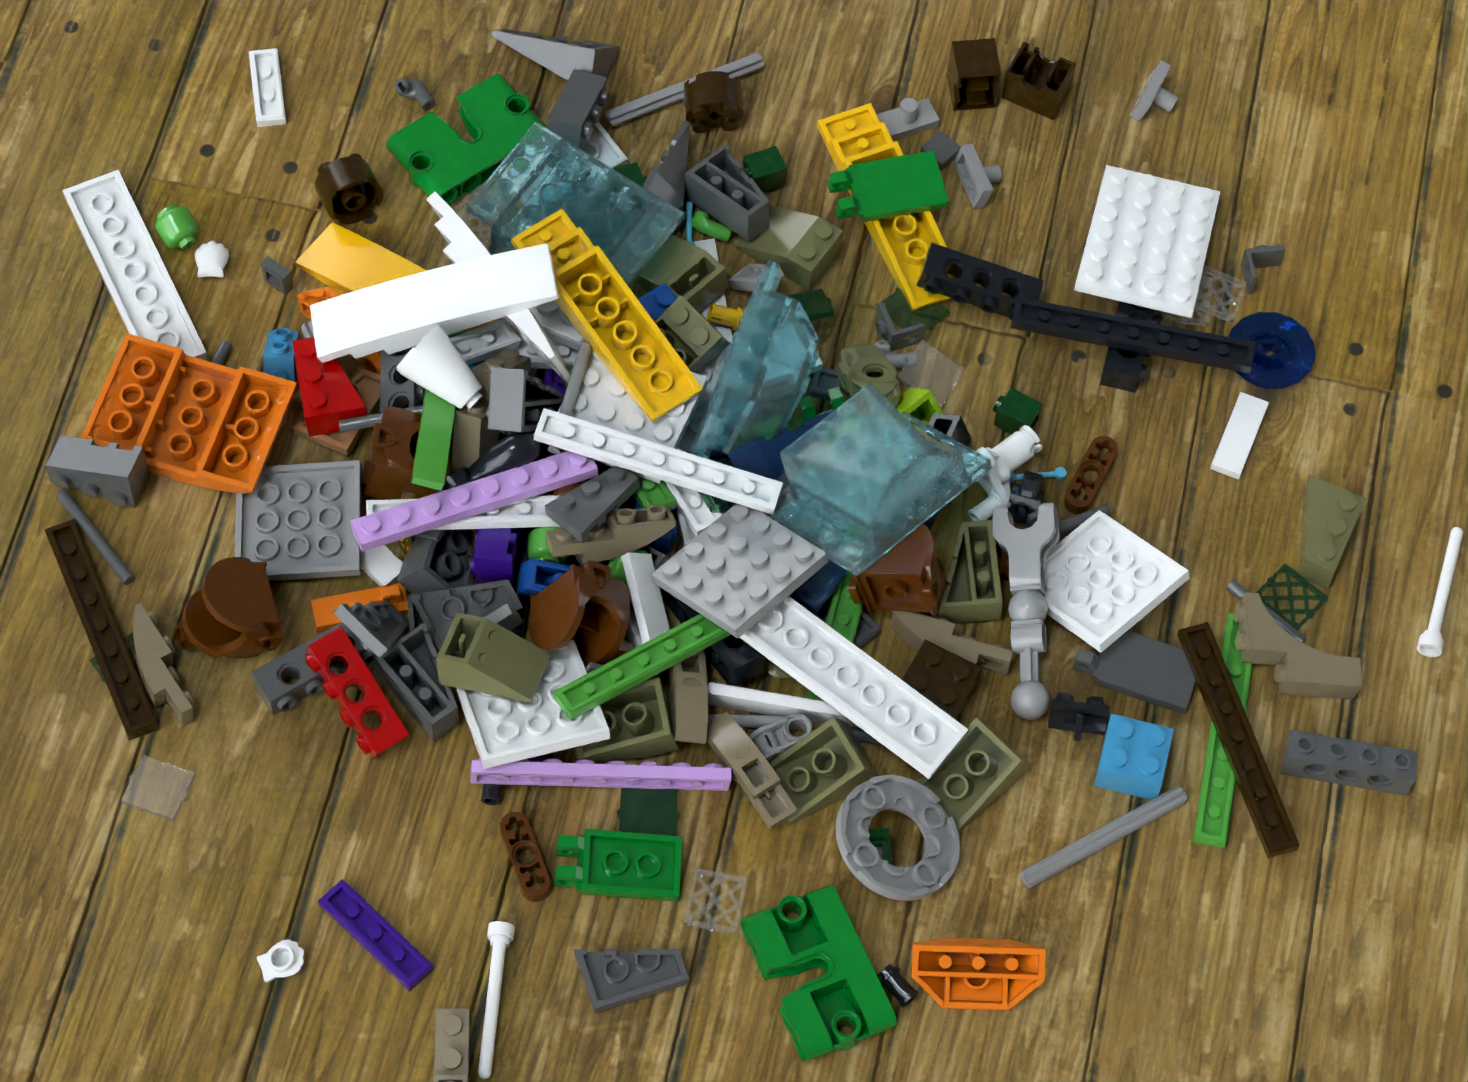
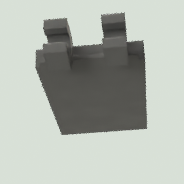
M1126 631L1103 652H1100L1099 656L1094 652L1079 648L1072 668L1096 677L1094 683L1096 685L1185 714L1196 681L1182 648L1131 631Z

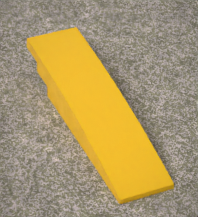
M871 103L818 120L817 128L838 171H843L852 164L903 156L898 142H893L885 123H880ZM851 189L848 190L850 196L853 197ZM930 210L864 222L912 311L950 299V297L941 294L929 293L924 288L916 286L925 254L931 242L947 247ZM947 274L950 278L956 279L953 275Z
M563 209L556 211L512 238L511 243L516 250L542 244L550 246L559 299L554 301L583 339L592 346L594 353L651 422H654L703 391L700 383L598 245L595 247L581 227L576 228Z
M333 222L295 261V265L325 285L345 293L427 271L396 253ZM498 318V319H495V320H492V321H489V322H486V323H483V324H480V325H477V326L468 328V329H467V332H468V331H471V330H473V329L482 327V326H484V325H487V324L496 322V321L501 320V319H503V318ZM486 359L481 360L478 363H483Z

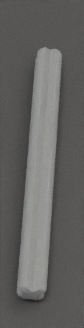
M754 53L711 71L729 73V78L735 80V76L740 78L762 69L764 62L761 55ZM696 76L689 79V84L696 80ZM687 80L608 110L605 113L608 124L611 127H615L684 100L683 87Z
M1181 786L1170 789L1022 870L1020 873L1021 881L1026 888H1031L1183 805L1187 800L1186 793Z

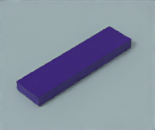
M343 879L318 900L319 906L409 992L434 970L433 965Z

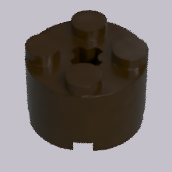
M710 71L695 75L696 80L690 84L689 79L684 83L686 121L690 122L694 132L705 133L710 128L721 127L724 131H733L739 127L738 122L742 120L744 110L741 80L737 76H735L734 80L729 78V73Z
M355 153L333 162H325L317 170L318 176L315 181V190L332 220H340L341 224L360 222L373 214L371 209L376 204L379 207L383 200L382 188L369 164L360 154Z

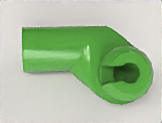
M705 211L694 213L691 223L695 231L724 242L728 241L732 232L731 229L709 220L710 217Z

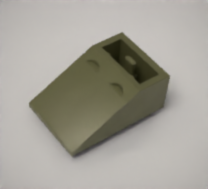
M668 232L624 268V271L648 292L665 283L677 297L682 295L699 312L729 287L726 267L706 250Z
M682 295L655 320L658 328L689 370L696 374L703 370L705 366H708L730 344Z
M456 613L436 658L438 681L440 685L531 703L549 662L550 653L488 618Z

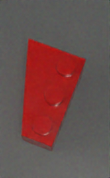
M314 337L292 341L304 418L309 437L339 432V420L366 416V406L338 360L333 359L322 363L317 358Z

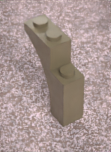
M508 349L472 368L473 374L482 386L479 393L483 396L471 409L465 406L455 411L452 473L462 467L469 468L488 448L498 442L500 430L488 429L486 415L490 399L491 367L522 369L528 372L531 368L530 357L519 355L518 351Z
M1246 592L1240 603L1236 604L1234 620L1239 622L1236 649L1240 651L1241 663L1276 665L1274 679L1275 682H1279V694L1354 699L1362 688L1360 658L1325 653L1300 642L1273 619L1264 606L1259 593Z

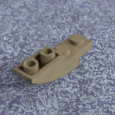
M651 505L648 508L633 510L623 508L616 512H608L607 523L602 524L600 527L594 526L589 531V538L584 543H581L562 527L545 531V542L552 557L579 554L583 564L589 560L601 562L625 555L628 552H633L650 544L676 526V520L668 506Z
M139 603L134 608L133 637L136 661L142 683L154 707L157 708L167 702L181 726L184 727L194 721L193 708L196 707L194 700L187 690L182 692L178 686L180 681L172 667V653L175 652L171 640L167 635L161 636L158 631L159 624L156 617L151 611L146 612L141 603Z
M893 611L891 627L916 651H919L926 639L982 667L984 670L1007 676L1013 651L1007 650L1000 644L989 645L978 642L967 635H953L955 623L949 622L943 617H930L918 612Z
M702 650L668 668L670 679L668 701L674 741L706 744L708 688L705 653Z
M727 712L708 722L707 742L723 766L731 768V778L733 781L737 780L767 827L771 830L796 815L798 809L781 786V779L740 725Z
M435 1009L433 1082H469L470 1009Z

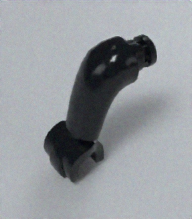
M535 431L510 434L488 448L469 468L462 467L446 477L443 488L447 490L534 462L539 458L540 452L547 448L548 444L535 441Z

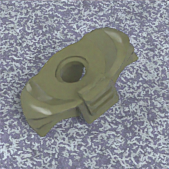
M859 344L843 348L841 350L842 362L838 363V374L841 386L845 389L851 402L858 401L859 406L862 408L865 402H867L871 413L875 416L892 413L901 396L900 383L897 380V371L894 365L888 361L885 354L876 346ZM875 371L883 374L878 378L867 376L868 373Z

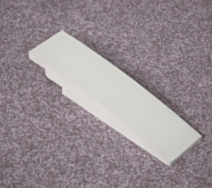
M436 192L426 199L440 218L434 225L449 244L443 251L452 264L491 255L463 220ZM530 308L502 317L568 384L571 374Z
M548 244L498 253L423 271L310 305L317 358L322 363L348 354L357 359L381 350L390 355L417 346L422 341L421 339L437 324L443 328L447 335L559 299L550 246Z

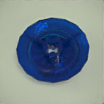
M1257 312L1246 316L1232 327L1228 336L1256 342L1250 374L1239 371L1235 372L1248 383L1265 389H1284L1298 384L1310 373L1316 358L1314 341L1306 328L1293 318L1277 312ZM1269 351L1273 352L1270 356L1266 355Z

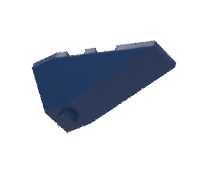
M834 409L807 419L799 429L794 431L790 430L789 427L779 430V436L766 440L764 436L756 438L727 454L729 465L782 482V492L842 428L840 412L838 409Z

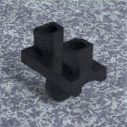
M1025 470L1021 483L1015 484L1010 494L1009 502L1012 503L1010 514L1016 522L1026 524L1028 515L1039 510L1045 495V491L1039 490L1043 478L1042 474Z
M1059 692L1056 699H1052L1048 728L1073 731V740L1080 741L1082 732L1105 735L1110 706L1104 705L1102 697L1091 696L1086 699V703L1075 702L1074 696L1071 693Z

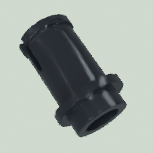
M889 964L877 975L881 985L885 986L901 1003L900 1005L905 1007L917 996L918 991L899 973L900 968L898 966L894 967L892 964Z

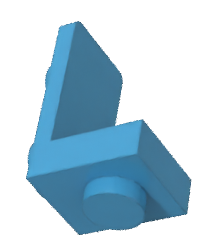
M277 328L274 331H268L263 354L264 373L296 382L295 356L292 341L299 339L298 331H291L288 328Z

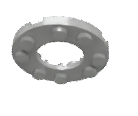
M881 775L872 777L870 780L855 787L843 800L836 818L837 845L849 870L868 889L887 898L912 901L933 894L950 879L959 860L960 841L954 819L947 816L939 804L941 800L924 785L912 779L897 775ZM885 810L899 811L909 816L919 826L924 837L925 850L922 859L916 865L897 867L889 864L887 860L883 861L880 858L877 848L870 843L868 830L871 819L876 813Z

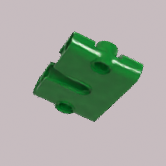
M501 74L492 75L457 96L460 104L458 113L468 133L474 140H464L452 126L433 112H429L395 132L386 142V148L409 173L411 184L422 188L428 197L436 192L450 205L497 177L499 170L545 146L546 124L531 109L528 97L517 93Z
M832 884L806 893L801 897L795 895L785 896L777 906L761 910L740 919L743 935L764 980L797 975L813 968H820L826 973L824 976L806 982L780 1001L783 1007L779 1009V1013L803 1062L837 1049L849 1050L858 1041L897 1026L896 1016L889 999ZM792 911L799 917L789 919L783 913ZM839 1026H848L852 1029L853 1033L845 1035L840 1033L837 1028Z

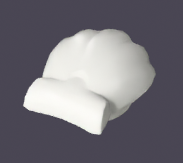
M211 240L207 244H201L196 250L195 262L198 267V277H224L223 269L227 264L229 251L223 244H217Z
M288 939L282 940L274 945L266 954L257 956L265 982H271L276 977L292 976L300 970L304 963V950L298 947L297 942Z

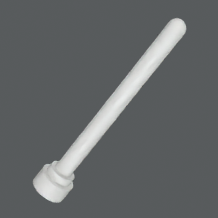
M1454 527L1451 530L1428 630H1425L1419 636L1417 651L1427 657H1438L1442 654L1444 640L1440 630L1463 537V530L1459 527Z
M494 921L488 925L487 938L490 940V945L493 948L478 1075L482 1079L489 1078L492 1073L505 951L514 939L515 926L502 921Z

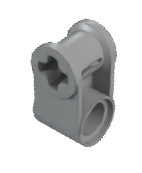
M793 714L773 724L756 729L749 737L770 763L812 732V724L805 715ZM794 730H801L805 734L795 737L790 733Z

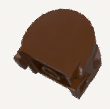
M387 407L384 409L381 424L375 423L370 444V449L374 450L372 460H367L363 469L362 487L366 488L364 496L380 500L419 499L441 492V490L411 483L421 414L397 407Z
M908 517L885 519L870 527L864 532L855 547L852 558L853 576L849 582L848 590L854 604H862L864 600L869 613H874L875 610L931 612L932 616H936L948 575L943 563L937 557L934 538L928 527L922 522Z
M231 557L222 559L211 566L202 580L201 589L197 590L184 606L182 619L179 625H176L174 631L176 643L180 644L183 649H199L215 658L221 656L253 658L259 656L263 650H276L284 638L283 630L278 629L283 621L278 618L266 573L267 562H252L246 557Z
M591 560L584 564V568L571 565V569L537 595L530 596L532 612L529 616V630L534 644L541 649L553 652L574 640L582 662L587 664L593 662L601 665L633 650V644L624 641L630 612L627 585L621 580L610 577L611 568L609 566Z

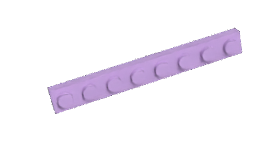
M566 451L521 467L506 470L350 520L351 529L361 551H367L598 476V467L593 458Z
M479 758L471 762L470 783L728 791L731 783V768H723L721 764L715 763L707 764L704 767H691L688 763L659 766L656 762L627 765L624 761L594 764L591 760L562 763L559 759H546L543 762H530V760L524 759L484 769Z

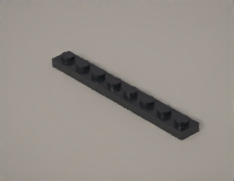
M1020 297L1016 299L1011 325L1012 329L1249 374L1252 368L1256 343Z

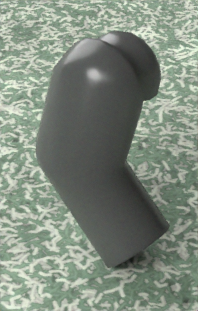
M400 78L396 81L395 90L400 96L416 99L423 110H430L434 107L435 101L422 81Z

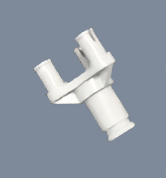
M1022 426L1019 432H1014L992 449L980 447L973 454L966 452L960 467L952 471L954 477L952 484L962 480L959 485L966 487L968 483L975 480L988 494V498L968 511L972 521L990 519L993 516V509L995 507L1005 506L1007 509L1010 508L1012 504L1009 502L1010 473L1032 458L1034 452L1038 453L1043 448L1038 443L1040 441L1039 437L1029 426Z

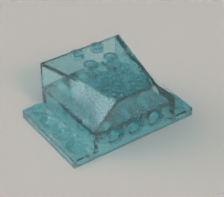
M536 121L466 206L468 213L491 226V255L516 250L511 243L513 237L556 211L563 209L576 228L581 227L595 247L598 245L628 287L632 285L684 217V213Z
M767 261L740 316L690 454L708 459L713 449L729 454L756 438L764 436L766 440L777 437L779 430L785 428L787 422L790 421L794 409L797 408L802 395L807 390L811 379L809 377L811 369H814L820 354L819 351L815 350L819 337L800 301L776 292L781 277L776 276L780 265L776 262Z
M869 383L780 452L793 499L777 510L770 518L826 552L828 559L858 576L992 469L991 461L986 456L908 413H901Z

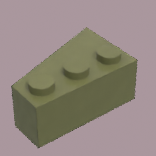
M1308 475L1302 492L1303 509L1301 517L1302 535L1299 577L1328 589L1366 498Z
M993 520L961 522L940 604L939 616L952 623L1001 620L1003 602L996 544L993 536Z

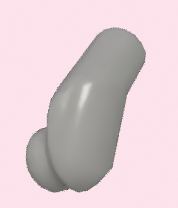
M880 340L875 343L874 346L885 354L888 361L896 369L917 366L915 352L897 354L891 350V345L888 341Z

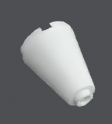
M437 324L421 339L422 341L415 348L413 347L398 364L396 370L404 377L459 409L465 406L471 409L483 396L479 393L482 386L446 332Z

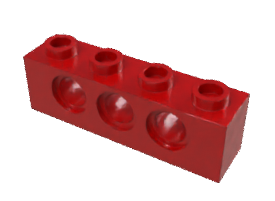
M342 626L308 645L306 649L308 655L305 656V660L313 673L319 672L323 678V690L331 701L336 699L342 709L339 711L341 719L348 728L353 726L359 736L356 738V742L365 755L369 753L372 759H375L407 739L409 733ZM333 660L343 662L346 672L343 674L333 673L329 668V663ZM350 687L360 689L363 699L358 702L351 701L346 695V690ZM367 714L375 715L379 719L380 726L376 729L366 727L363 717Z

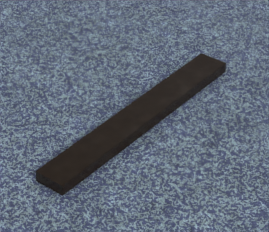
M75 519L44 529L128 740L158 730L157 720Z
M1206 622L1179 629L1177 633L1267 858L1298 850L1299 842L1209 623Z

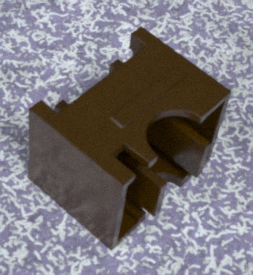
M995 38L952 41L947 79L953 111L996 108L997 84H1000L1001 68Z
M1023 42L1005 73L1001 98L1054 120L1071 90L1076 63L1062 57L1056 61L1049 60L1040 53L1038 47L1035 46L1034 52L1029 51V43Z

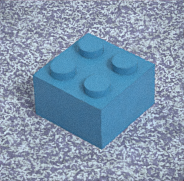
M1111 714L1105 732L1094 786L1149 800L1158 797L1174 729Z

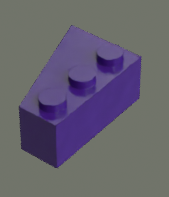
M522 528L476 529L474 547L476 548L474 556L471 557L470 574L475 575L476 584L509 579L514 588Z

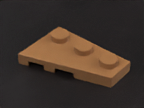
M362 369L350 379V382L366 406L367 415L375 414L380 405V375L367 369ZM299 422L293 427L295 435L346 456H349L365 430L364 428L342 433L339 431L309 437L306 422Z

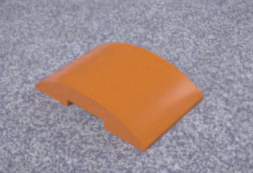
M126 333L81 438L92 439L95 442L94 445L107 447L109 442L118 443L119 449L131 451L134 446H142L148 471L168 479L217 491L254 493L298 384L294 381L239 366L237 370L185 355L183 349Z

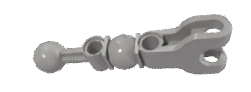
M1053 502L1041 504L1037 521L1026 529L1014 527L1013 517L1007 507L1002 506L993 509V536L1002 550L1009 556L1010 592L1013 595L1008 607L1009 616L1012 620L1011 647L1013 654H1020L1021 683L1012 691L1010 702L1015 714L1027 720H1035L1042 717L1048 711L1050 705L1049 691L1043 684L1039 683V652H1046L1047 650L1046 625L1043 622L1048 611L1047 601L1044 598L1045 557L1055 547L1060 536L1058 511Z

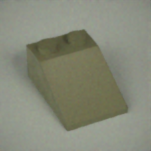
M769 205V227L749 242L741 238L735 248L762 264L779 265L784 273V277L810 291L841 252L844 231L819 216Z
M660 678L644 681L601 704V710L610 730V739L576 747L578 760L591 761L649 758L679 750L678 741H674L668 692Z
M834 716L769 763L781 779V786L798 809L796 815L786 820L790 825L847 797L855 787L879 775L848 723Z
M977 717L967 727L966 735L932 777L928 779L923 776L918 781V783L924 785L941 800L939 804L949 818L953 817L958 832L1004 794L1031 765L989 723Z

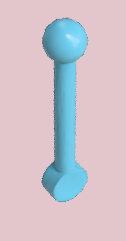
M686 202V241L695 245L692 241V202Z
M1058 467L1055 471L1036 473L1042 474L1043 478L1055 477V479L1061 481L1065 479L1067 471L1063 467ZM1011 472L1009 483L1021 480L1024 473L1014 474Z

